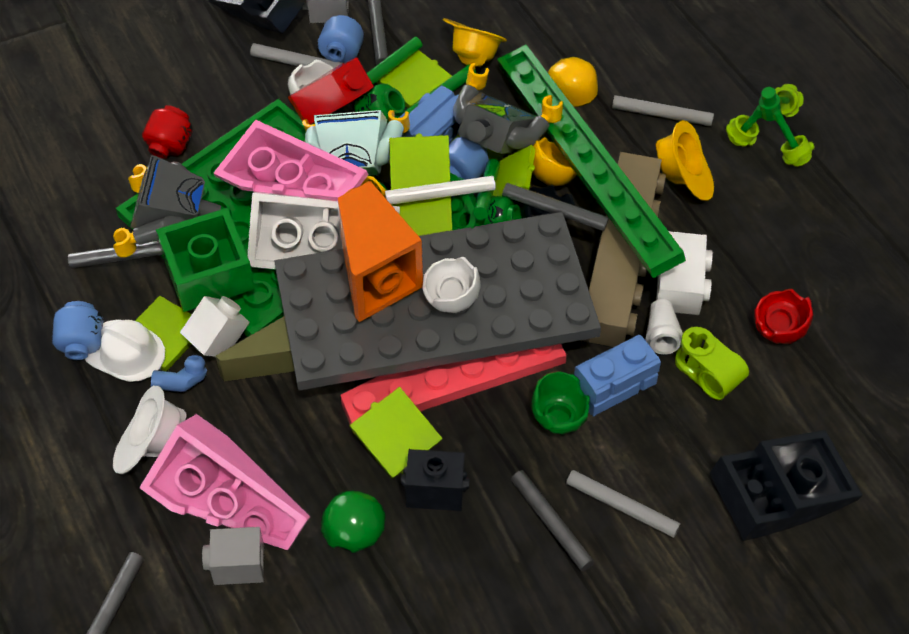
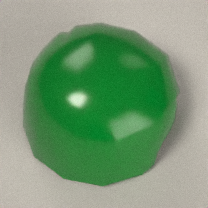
M562 371L546 373L536 383L531 399L532 413L538 423L551 433L565 434L577 431L587 421L590 397L582 392L578 377Z
M345 491L335 496L322 515L321 532L328 545L332 548L338 546L346 548L352 553L373 546L385 528V512L382 505L378 503L376 498L361 491Z

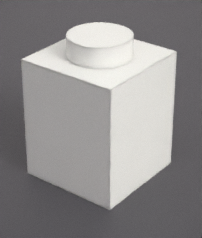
M204 296L180 333L203 355L216 357L219 353L235 345L250 322L239 313L241 308L233 300L224 296L221 299Z

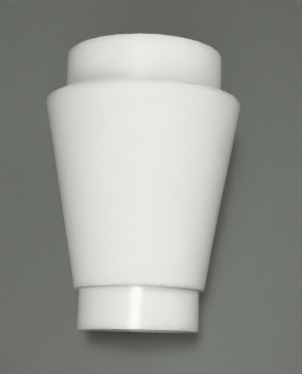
M658 299L650 306L646 342L658 354H671L680 347L683 332L672 303L666 299Z

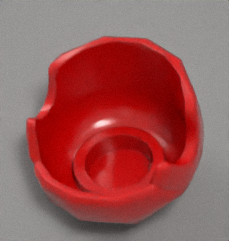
M787 289L782 292L774 291L762 297L754 311L757 330L763 337L776 344H792L803 338L813 320L810 298L801 297L793 289Z

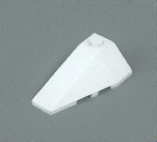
M263 192L252 193L247 255L251 267L275 269L274 260L343 249L338 201ZM393 206L400 213V206Z

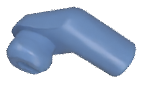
M192 355L187 357L184 362L185 367L177 373L154 370L151 376V387L160 386L165 391L186 392L204 380L207 373L205 360L201 356Z

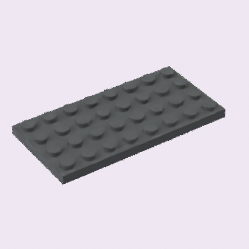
M563 212L419 236L422 240L423 277L433 263L445 258L457 259L465 257L478 269L481 283L478 298L469 308L457 313L441 312L434 308L427 301L421 288L367 319L358 322L354 314L343 249L274 260L298 391L600 337L601 326Z

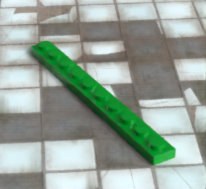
M524 45L498 58L500 69L535 116L542 115V100L544 97L552 96V106H557L559 102L563 101L561 120L556 123H549L550 126L546 132L574 168L577 175L652 278L685 262V254L682 248L529 47Z

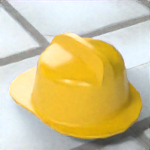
M443 18V21L454 26L453 51L458 54L461 62L466 65L476 63V66L480 67L485 61H491L500 43L507 42V39L499 35L473 29Z
M681 120L676 123L673 134L656 142L658 159H662L660 169L663 174H666V178L675 184H686L694 196L700 200L708 201L713 197L714 181L702 152L699 136L695 128L688 121Z

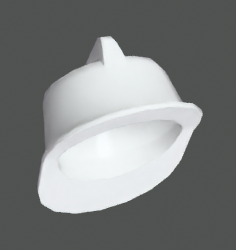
M112 320L103 323L100 349L88 354V357L85 358L86 362L92 367L118 379L128 382L142 381L151 377L154 370L161 368L165 360V347L162 340L140 322Z
M152 386L145 392L133 419L122 435L113 457V469L116 473L124 474L130 471L142 456L158 457L176 426L185 421L186 412L166 401L164 391L160 386Z

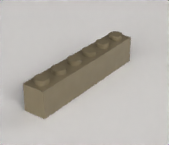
M620 152L618 166L658 217L661 201L654 200L655 194H663L666 174L660 173L662 159ZM610 219L605 231H602L589 287V293L601 326L600 337L580 341L615 347L625 342L626 335L634 336L638 314L631 313L632 305L640 306L644 285L638 284L637 281L638 276L646 277L647 270Z

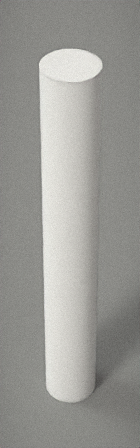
M494 176L387 190L385 191V198L393 205L495 190Z

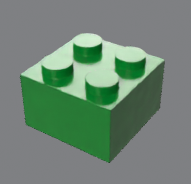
M228 208L156 229L162 255L183 312L197 308L204 296L221 299L222 296L229 298L255 290L251 264Z

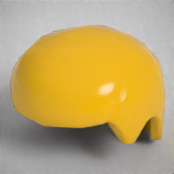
M570 57L559 60L549 69L548 74L573 106L590 103L597 96V74L589 62L578 57Z
M546 137L540 141L536 140L533 145L535 147L533 163L535 170L532 171L535 178L545 185L553 184L554 186H562L573 180L577 173L556 144L548 141Z

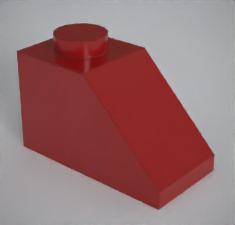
M356 57L333 68L291 94L288 98L302 122L307 119L309 124L315 122L314 115L330 114L374 88Z

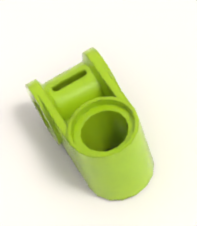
M691 327L683 333L681 338L682 347L679 348L675 356L676 366L695 381L711 398L722 400L749 376L748 366L741 356L731 351L707 329ZM703 339H704V340H705V344H704V347L701 348V345H702V342H703ZM687 354H688V355H689V358H688V361H687V363H686V362H685V359H686V356H687Z

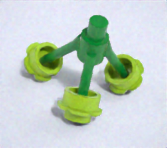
M784 84L781 88L778 87L776 89L773 87L764 88L759 98V105L750 117L739 115L731 119L726 126L729 140L737 146L745 147L753 145L757 140L756 136L759 133V126L756 121L759 118H763L766 121L775 120L787 139L781 147L784 162L789 165L793 164V166H801L812 158V150L815 148L814 143L808 142L804 135L794 137L783 115L786 117L796 115L799 112V107L804 102L803 94L798 92L797 87L793 84Z

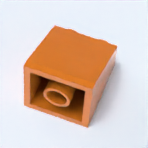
M371 181L357 188H352L338 197L342 248L354 314L358 322L367 319L423 287L422 240Z

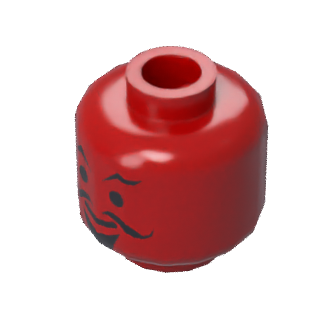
M168 105L164 108L155 109L151 113L142 132L143 141L149 146L148 151L152 155L161 159H167L168 155L179 156L184 152L193 133V127L189 122V116L184 111Z

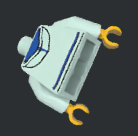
M381 110L314 115L315 124L310 125L307 119L302 122L306 130L305 142L367 170L369 175H378L381 172V166L387 164L390 160L389 138L402 137V134L410 129L409 112L406 111L405 115L401 118H395V111L390 110L388 112V124Z

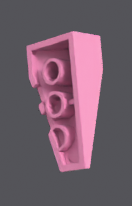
M258 120L252 123L214 172L215 177L241 190L338 201V197L352 188L359 187L369 175L365 169Z
M197 414L176 426L140 486L141 490L172 512L181 515L188 513L206 519V523L217 527L220 525L230 528L260 527L264 543L285 550L291 548L310 518L227 435Z

